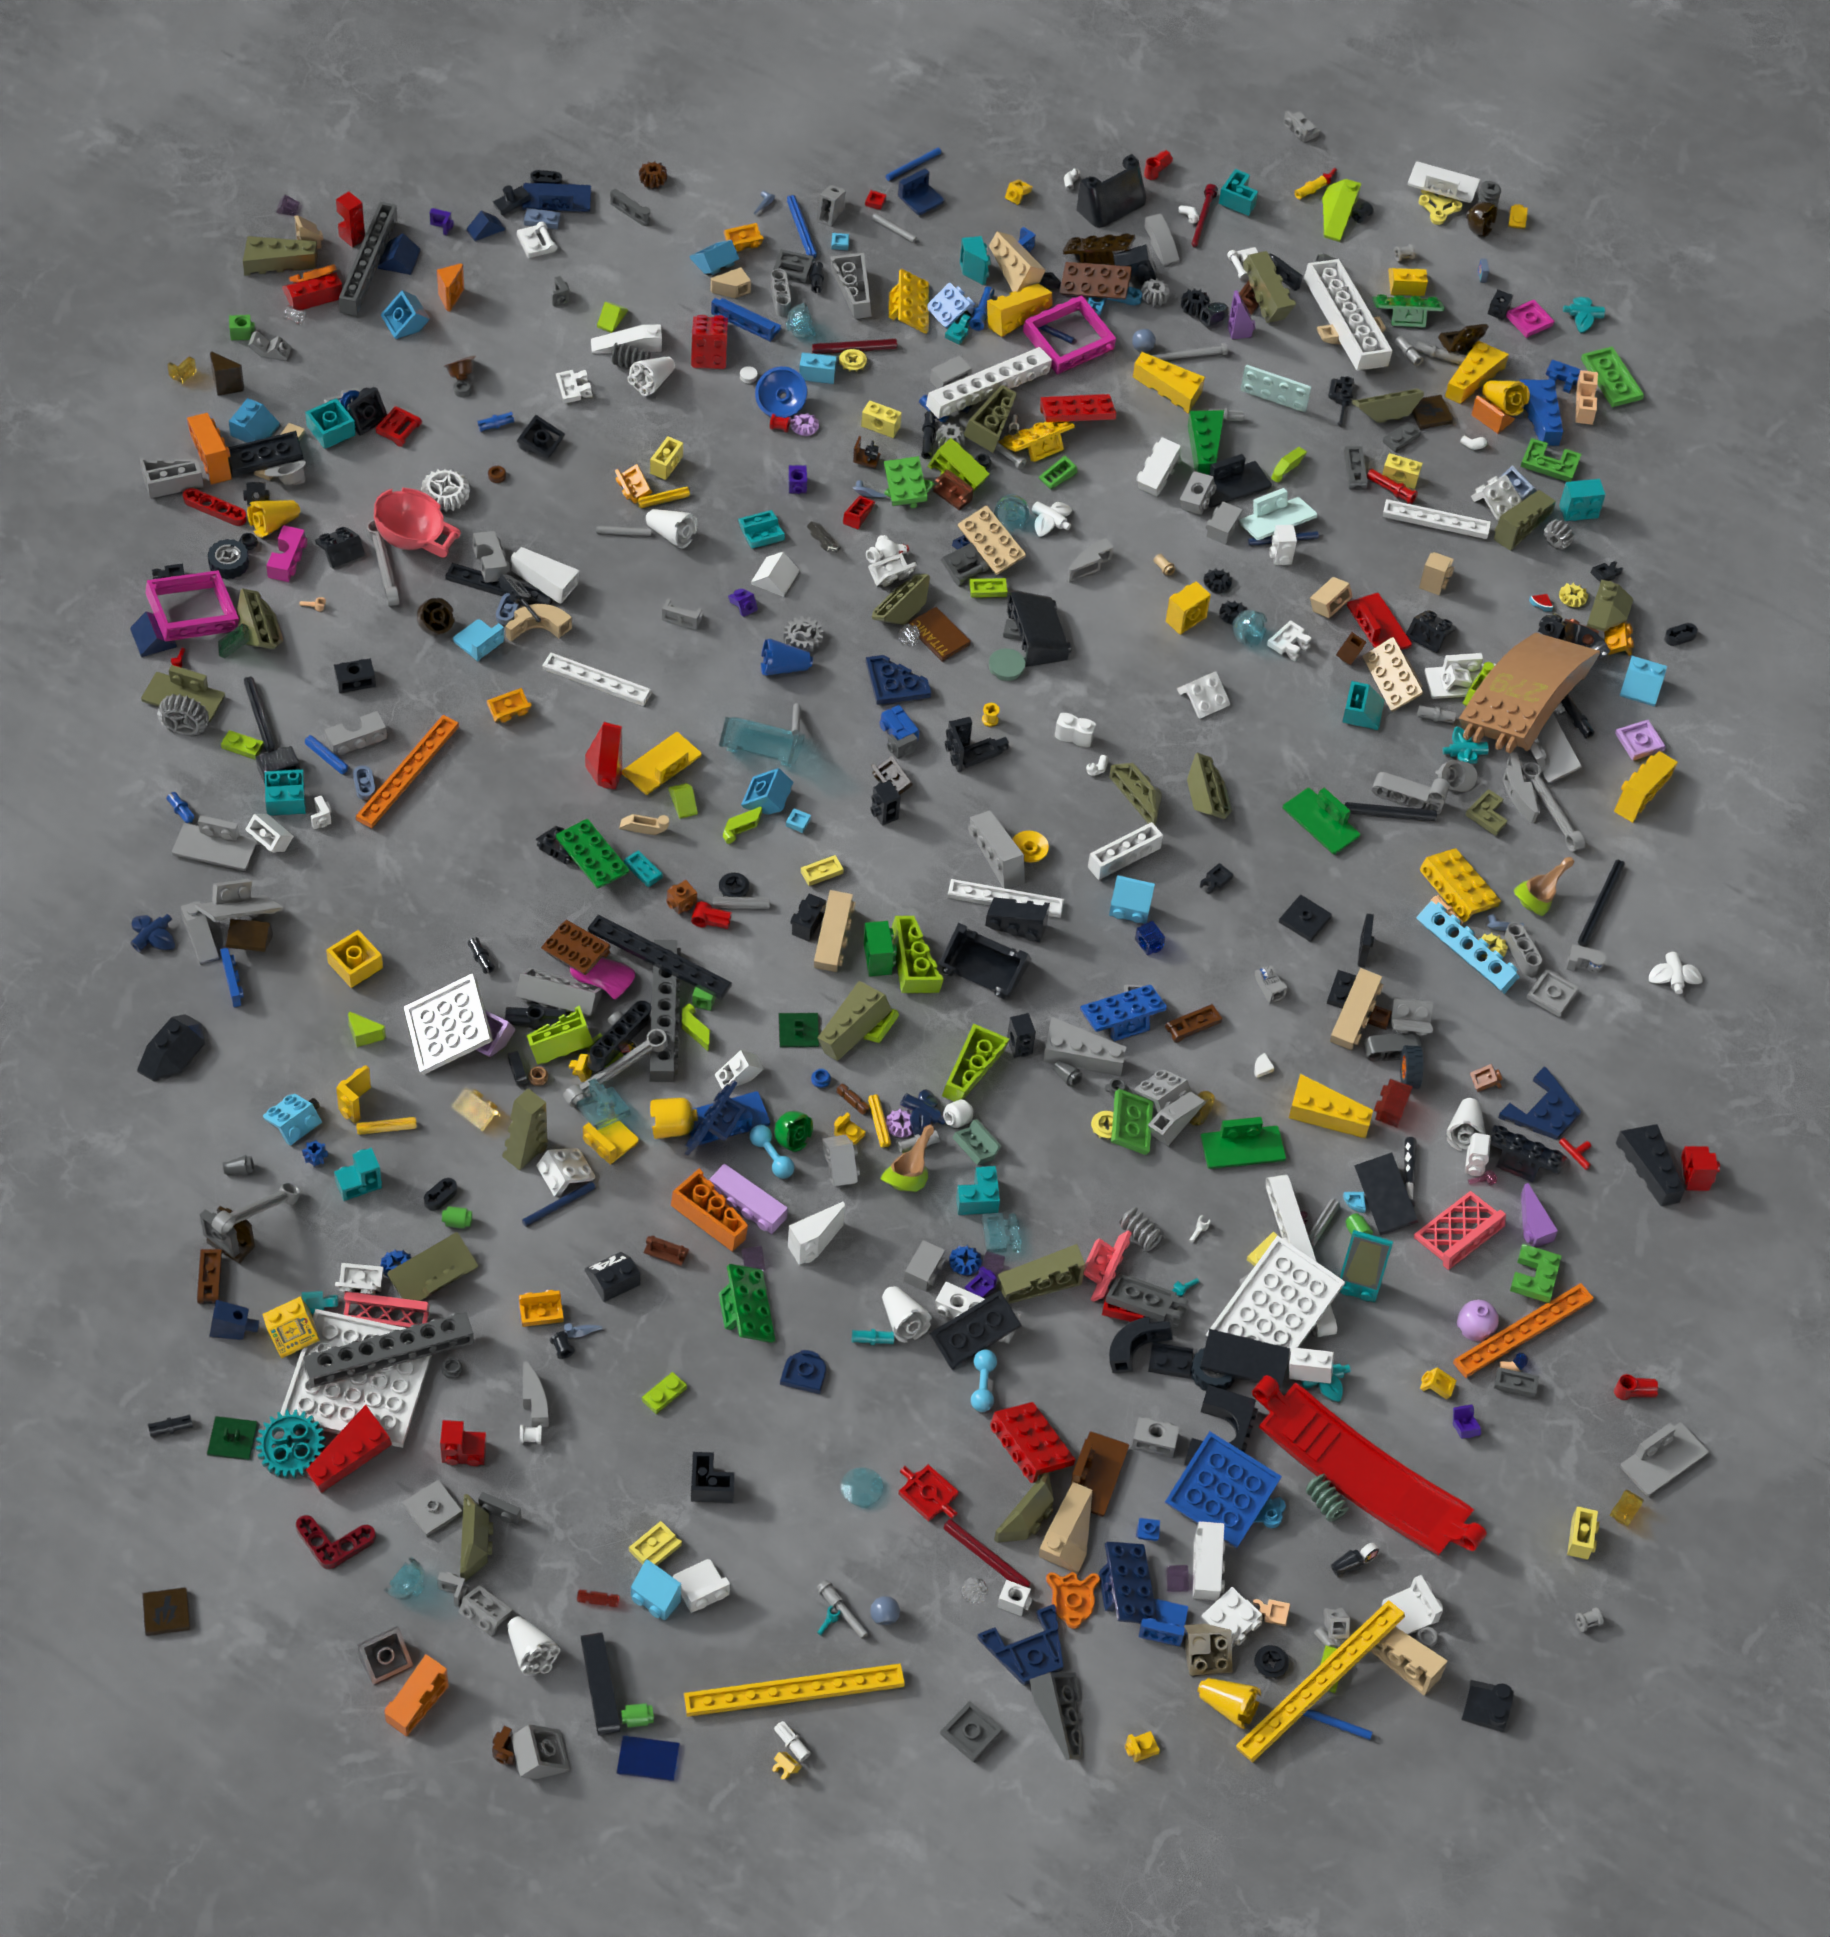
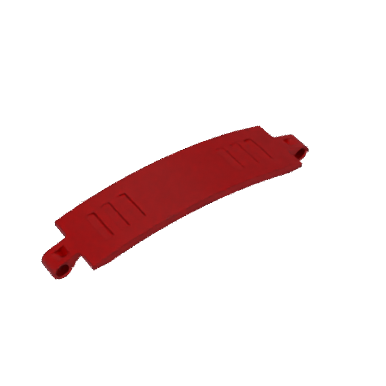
M1265 1375L1252 1390L1254 1398L1269 1411L1268 1416L1259 1425L1263 1432L1316 1476L1325 1473L1326 1478L1323 1481L1330 1480V1487H1335L1338 1493L1396 1532L1438 1556L1449 1542H1454L1469 1551H1475L1487 1536L1486 1530L1480 1524L1475 1522L1464 1524L1474 1511L1471 1506L1429 1482L1385 1453L1342 1421L1297 1383H1294L1288 1392L1282 1395L1277 1381Z

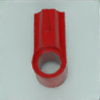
M1165 150L1155 157L1148 158L1145 164L1144 177L1149 180L1157 179L1159 172L1173 162L1171 153Z
M697 902L691 922L697 927L711 925L728 929L732 912L712 908L706 902Z
M1624 1374L1619 1378L1614 1388V1394L1620 1400H1628L1630 1397L1656 1398L1658 1395V1381L1656 1379L1635 1378L1630 1374Z

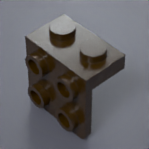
M1487 324L1465 326L1461 331L1441 333L1438 339L1449 353L1471 351L1476 342L1486 334L1489 326Z
M222 1206L217 1208V1214L223 1210L228 1213L233 1212L231 1209H225ZM247 1219L233 1226L237 1232L236 1236L239 1242L240 1253L233 1258L222 1250L223 1254L239 1264L255 1247L252 1225ZM208 1238L206 1239L207 1244L215 1249H221Z

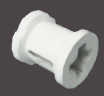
M520 1425V1444L524 1442H537V1444H541L542 1425H538V1427H524V1425Z

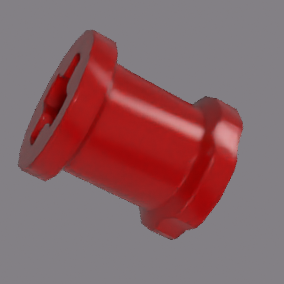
M772 414L769 429H781L787 433L791 418L778 417L776 414Z

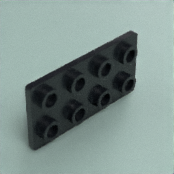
M1243 454L1211 464L1209 476L1214 478L1216 491L1211 495L1208 506L1212 508L1221 505L1222 502L1227 503L1269 489L1272 484L1256 461L1245 464L1246 458Z
M1494 1125L1488 1134L1491 1137L1490 1145L1503 1150L1496 1167L1532 1183L1540 1166L1559 1174L1567 1159V1156L1561 1151L1551 1150L1545 1147L1544 1144L1528 1140L1522 1134L1512 1133L1503 1126Z

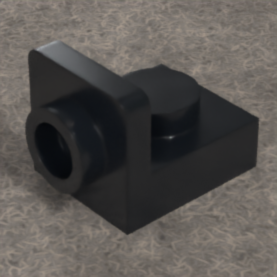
M1045 272L1039 284L1046 289L1059 288L1061 281L1053 272Z

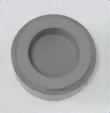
M1423 1627L1418 1630L1415 1640L1432 1649L1438 1641V1634L1431 1627Z

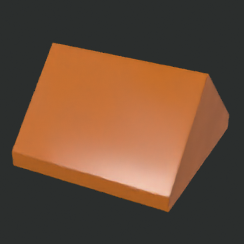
M461 263L437 270L438 295L448 312L452 310L464 290L463 264Z
M1477 395L1471 415L1497 434L1515 420L1513 416L1503 412L1488 399Z

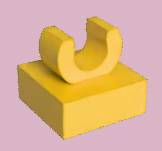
M580 1054L578 1061L571 1060L569 1068L573 1069L572 1074L577 1075L581 1082L590 1079L592 1070L587 1066L588 1054Z
M779 1752L774 1758L778 1763L773 1766L772 1771L777 1772L782 1767L784 1774L781 1776V1779L783 1780L789 1778L791 1773H798L802 1765L787 1752Z

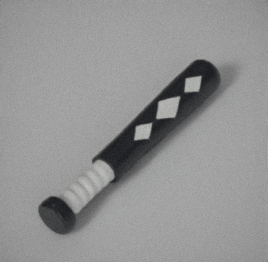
M1407 1137L1404 1141V1185L1414 1207L1413 1186L1415 1185L1417 1141L1414 1137Z

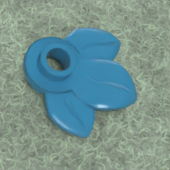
M1269 1497L1254 1522H1263L1268 1528L1278 1527L1282 1522V1513L1286 1508L1284 1500L1281 1497L1273 1500Z

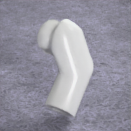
M1077 168L1069 171L1064 176L1067 191L1074 189L1073 182L1080 176V171Z
M1180 205L1179 214L1188 215V221L1191 224L1197 223L1199 214L1196 208Z
M1464 435L1460 443L1475 451L1484 448L1487 445V440L1483 437L1470 439Z
M1101 755L1098 764L1092 763L1091 766L1089 763L1086 767L1087 773L1091 776L1104 773L1109 757Z

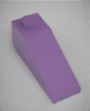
M1236 290L1233 294L1228 330L1231 339L1251 338L1253 330H1255V321L1252 320L1250 312L1238 290Z
M1526 1183L1521 1193L1523 1236L1527 1243L1537 1248L1553 1242L1558 1230L1529 1183Z

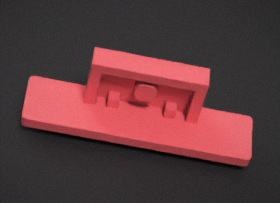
M1129 1230L1118 1236L1114 1247L1100 1238L1095 1241L1085 1263L1083 1274L1097 1284L1090 1299L1091 1301L1095 1302L1103 1299L1108 1294L1109 1283L1115 1278V1270L1123 1260L1122 1254L1130 1244L1129 1238L1132 1232Z

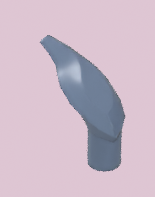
M763 190L761 196L764 199L756 208L754 215L768 206L774 200L775 195Z
M858 480L856 486L853 487L858 494L865 497H886L885 494L863 487V481Z
M1491 914L1488 916L1489 924L1487 926L1493 930L1506 931L1508 925L1512 922H1499L1496 920L1495 915Z
M567 1323L564 1329L568 1338L585 1336L596 1330H602V1326L581 1325L573 1327L572 1324Z

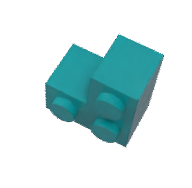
M1234 169L1221 188L1218 204L1249 216L1256 206L1258 196L1257 190L1248 187L1250 174Z
M372 1147L361 1149L352 1154L353 1165L341 1167L334 1171L335 1182L343 1201L382 1188L380 1166Z
M996 1166L976 1167L975 1185H958L956 1202L958 1215L993 1214L999 1211L1000 1196Z

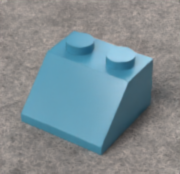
M802 352L799 373L805 381L834 384L838 356Z
M1632 656L1619 696L1655 706L1667 666Z
M1117 875L1109 916L1146 924L1155 884Z
M647 1559L631 1586V1598L637 1605H643L649 1609L651 1615L656 1618L660 1617L665 1621L681 1603V1583Z

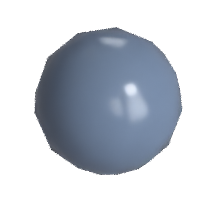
M1149 329L1136 331L1132 338V344L1139 352H1150L1156 343V337Z
M890 1596L877 1598L871 1604L870 1614L872 1620L878 1625L894 1624L900 1614L897 1601Z

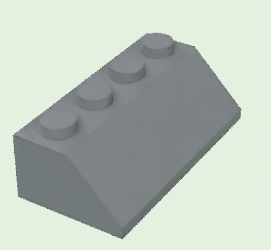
M529 967L520 973L515 996L520 997V1000L531 1003L536 1001L539 1002L540 1006H555L558 1009H565L566 1012H575L574 1008L580 1005L583 1016L588 1017L595 1013L604 990L591 984L579 982L573 978Z

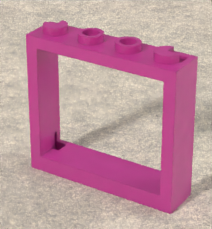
M1082 295L1072 298L1063 304H1058L1054 308L1045 310L1034 317L1027 318L1023 328L1024 334L1035 348L1040 347L1052 359L1051 368L1057 375L1114 350L1116 337ZM1079 310L1101 339L1059 357L1037 328Z
M219 570L147 580L145 593L165 642L237 631L239 618ZM200 589H214L224 613L221 616L168 623L157 597L158 595Z

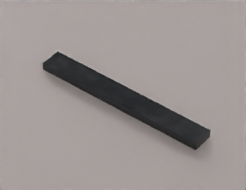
M599 914L588 927L589 933L721 1000L732 987V982Z

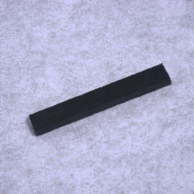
M452 563L445 575V579L495 595L503 596L509 593L500 587L501 583L499 581L485 583L481 571ZM521 583L531 595V599L527 601V604L551 605L553 599L540 589Z

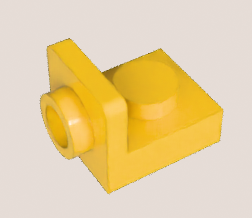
M1020 179L1010 182L1005 199L1018 205L1021 203L1023 195L1031 193L1033 186Z
M847 1112L844 1116H839L834 1122V1135H846L853 1141L854 1145L865 1136V1131L850 1120L851 1114Z
M1437 1367L1424 1373L1420 1389L1425 1391L1430 1388L1443 1398L1448 1399L1452 1395L1457 1380Z
M1151 1731L1136 1737L1133 1734L1127 1737L1125 1749L1128 1756H1132L1134 1762L1159 1754L1160 1749Z

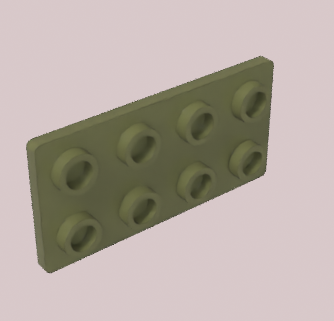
M171 665L169 675L160 672L155 673L142 695L141 701L159 707L161 701L166 696H171L172 694L188 696V698H194L196 702H201V705L206 707L205 710L209 712V722H211L225 697V692L209 688L206 675Z
M455 1232L390 1270L387 1275L402 1299L422 1301L476 1269L478 1264L458 1232Z

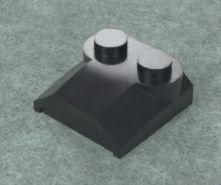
M376 387L363 388L358 398L351 402L346 410L353 418L355 430L360 436L380 424L388 415Z
M535 414L518 437L517 442L521 450L525 452L532 451L549 459L564 438L565 433Z
M1471 1680L1461 1720L1504 1733L1510 1714L1514 1690L1503 1683L1493 1685Z

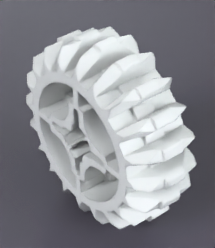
M444 468L443 471L437 469L436 473L431 471L430 475H426L425 480L422 482L421 492L431 496L441 505L440 510L443 509L447 512L448 509L454 511L455 507L460 509L461 505H465L466 500L469 498L470 487L468 479L465 478L464 474L460 475L459 471L454 472L453 469L447 471Z

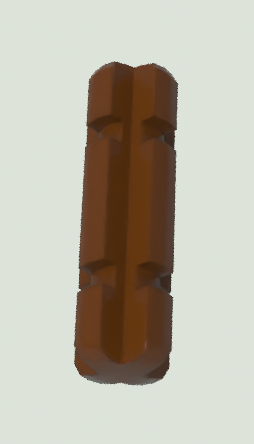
M840 1084L836 1092L841 1097L844 1096V1099L855 1109L858 1108L857 1111L862 1115L866 1114L870 1106L865 1101L862 1102V1099L851 1089L848 1090L849 1087L847 1085Z

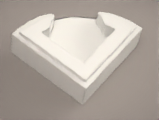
M1265 1053L1260 1055L1256 1060L1254 1068L1256 1078L1274 1072V1066Z

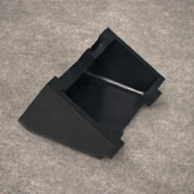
M1133 154L1125 157L1122 161V165L1126 170L1101 182L1098 178L1091 176L1080 181L1076 210L1094 227H1105L1145 205L1146 192L1139 160Z
M1012 591L1008 595L1007 614L1009 618L1015 619L1022 640L1021 648L1026 652V657L1024 658L1025 667L1067 661L1068 655L1071 652V645L1066 640L1056 612V601L1052 600L1049 596Z
M958 922L939 962V966L943 968L942 972L952 976L954 973L994 991L995 996L1005 999V997L1010 998L1032 958L1022 950L1017 952L1016 949H1011L984 937Z

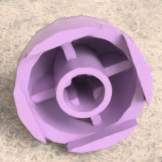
M1473 1300L1466 1303L1460 1310L1457 1317V1326L1462 1331L1464 1337L1471 1341L1482 1342L1484 1339L1492 1337L1497 1331L1499 1316L1496 1309L1489 1302Z

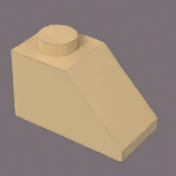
M298 215L294 216L297 240L317 241V249L322 248L323 234L321 230L318 231L316 224Z

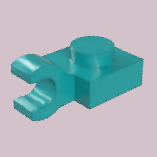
M964 314L959 324L953 322L945 332V338L960 345L968 335L967 328L969 327L968 321L970 316Z
M323 1291L302 1292V1299L310 1309L311 1314H314L315 1309L324 1311V1307H337L339 1304L338 1295L323 1297Z

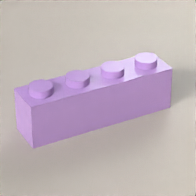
M723 1164L709 1179L713 1183L714 1189L719 1195L722 1194L725 1197L726 1203L730 1207L741 1212L744 1218L751 1219L761 1230L773 1234L787 1219L788 1208L726 1164Z

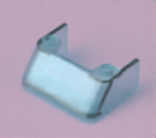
M734 716L725 717L719 746L727 747L726 751L733 753L743 750L775 758L781 761V765L791 767V765L797 762L804 743L805 734L799 733L793 736L791 730Z

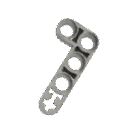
M1380 772L1376 776L1372 792L1378 797L1412 808L1436 810L1438 815L1443 809L1450 784L1444 779L1437 778L1433 781L1432 787L1389 773Z

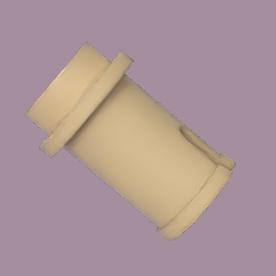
M1158 554L1154 558L1153 562L1159 566L1164 575L1170 576L1174 573V564L1169 562L1162 554Z

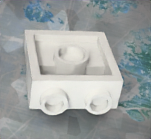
M1233 1587L1201 1615V1618L1207 1624L1232 1631V1648L1235 1645L1239 1646L1247 1638L1246 1634L1251 1630L1255 1631L1258 1629L1263 1619L1262 1614Z

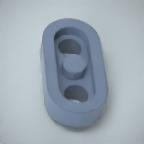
M509 593L502 596L496 610V620L501 625H507L509 621L514 620V612L520 607V602L516 604L510 600L509 597L511 595Z
M358 766L353 771L357 797L361 800H370L376 793L372 770L367 766Z

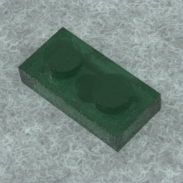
M242 623L218 641L220 657L225 659L250 641L249 626Z

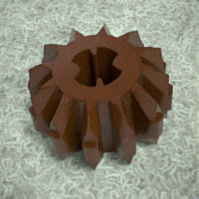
M648 161L647 164H642L639 171L640 182L645 187L650 186L651 189L664 186L668 178L666 166H663L662 162L657 164L656 161L653 163Z

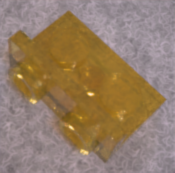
M465 1088L451 1107L483 1131L495 1115L499 1117L501 1113L496 1110L498 1106L492 1101H484L482 1099L484 1095L474 1088L471 1091Z

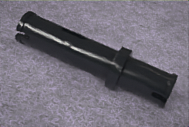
M927 411L924 415V424L922 425L924 433L921 456L924 459H931L933 457V438L936 432V416L932 411Z
M1567 694L1561 701L1562 706L1574 721L1573 725L1581 731L1584 738H1591L1595 731L1587 722V717L1582 715Z

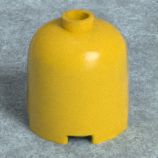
M685 1098L655 1099L650 1102L651 1117H655V1126H652L654 1139L687 1135L692 1132L694 1121H698L697 1109H693L691 1102Z

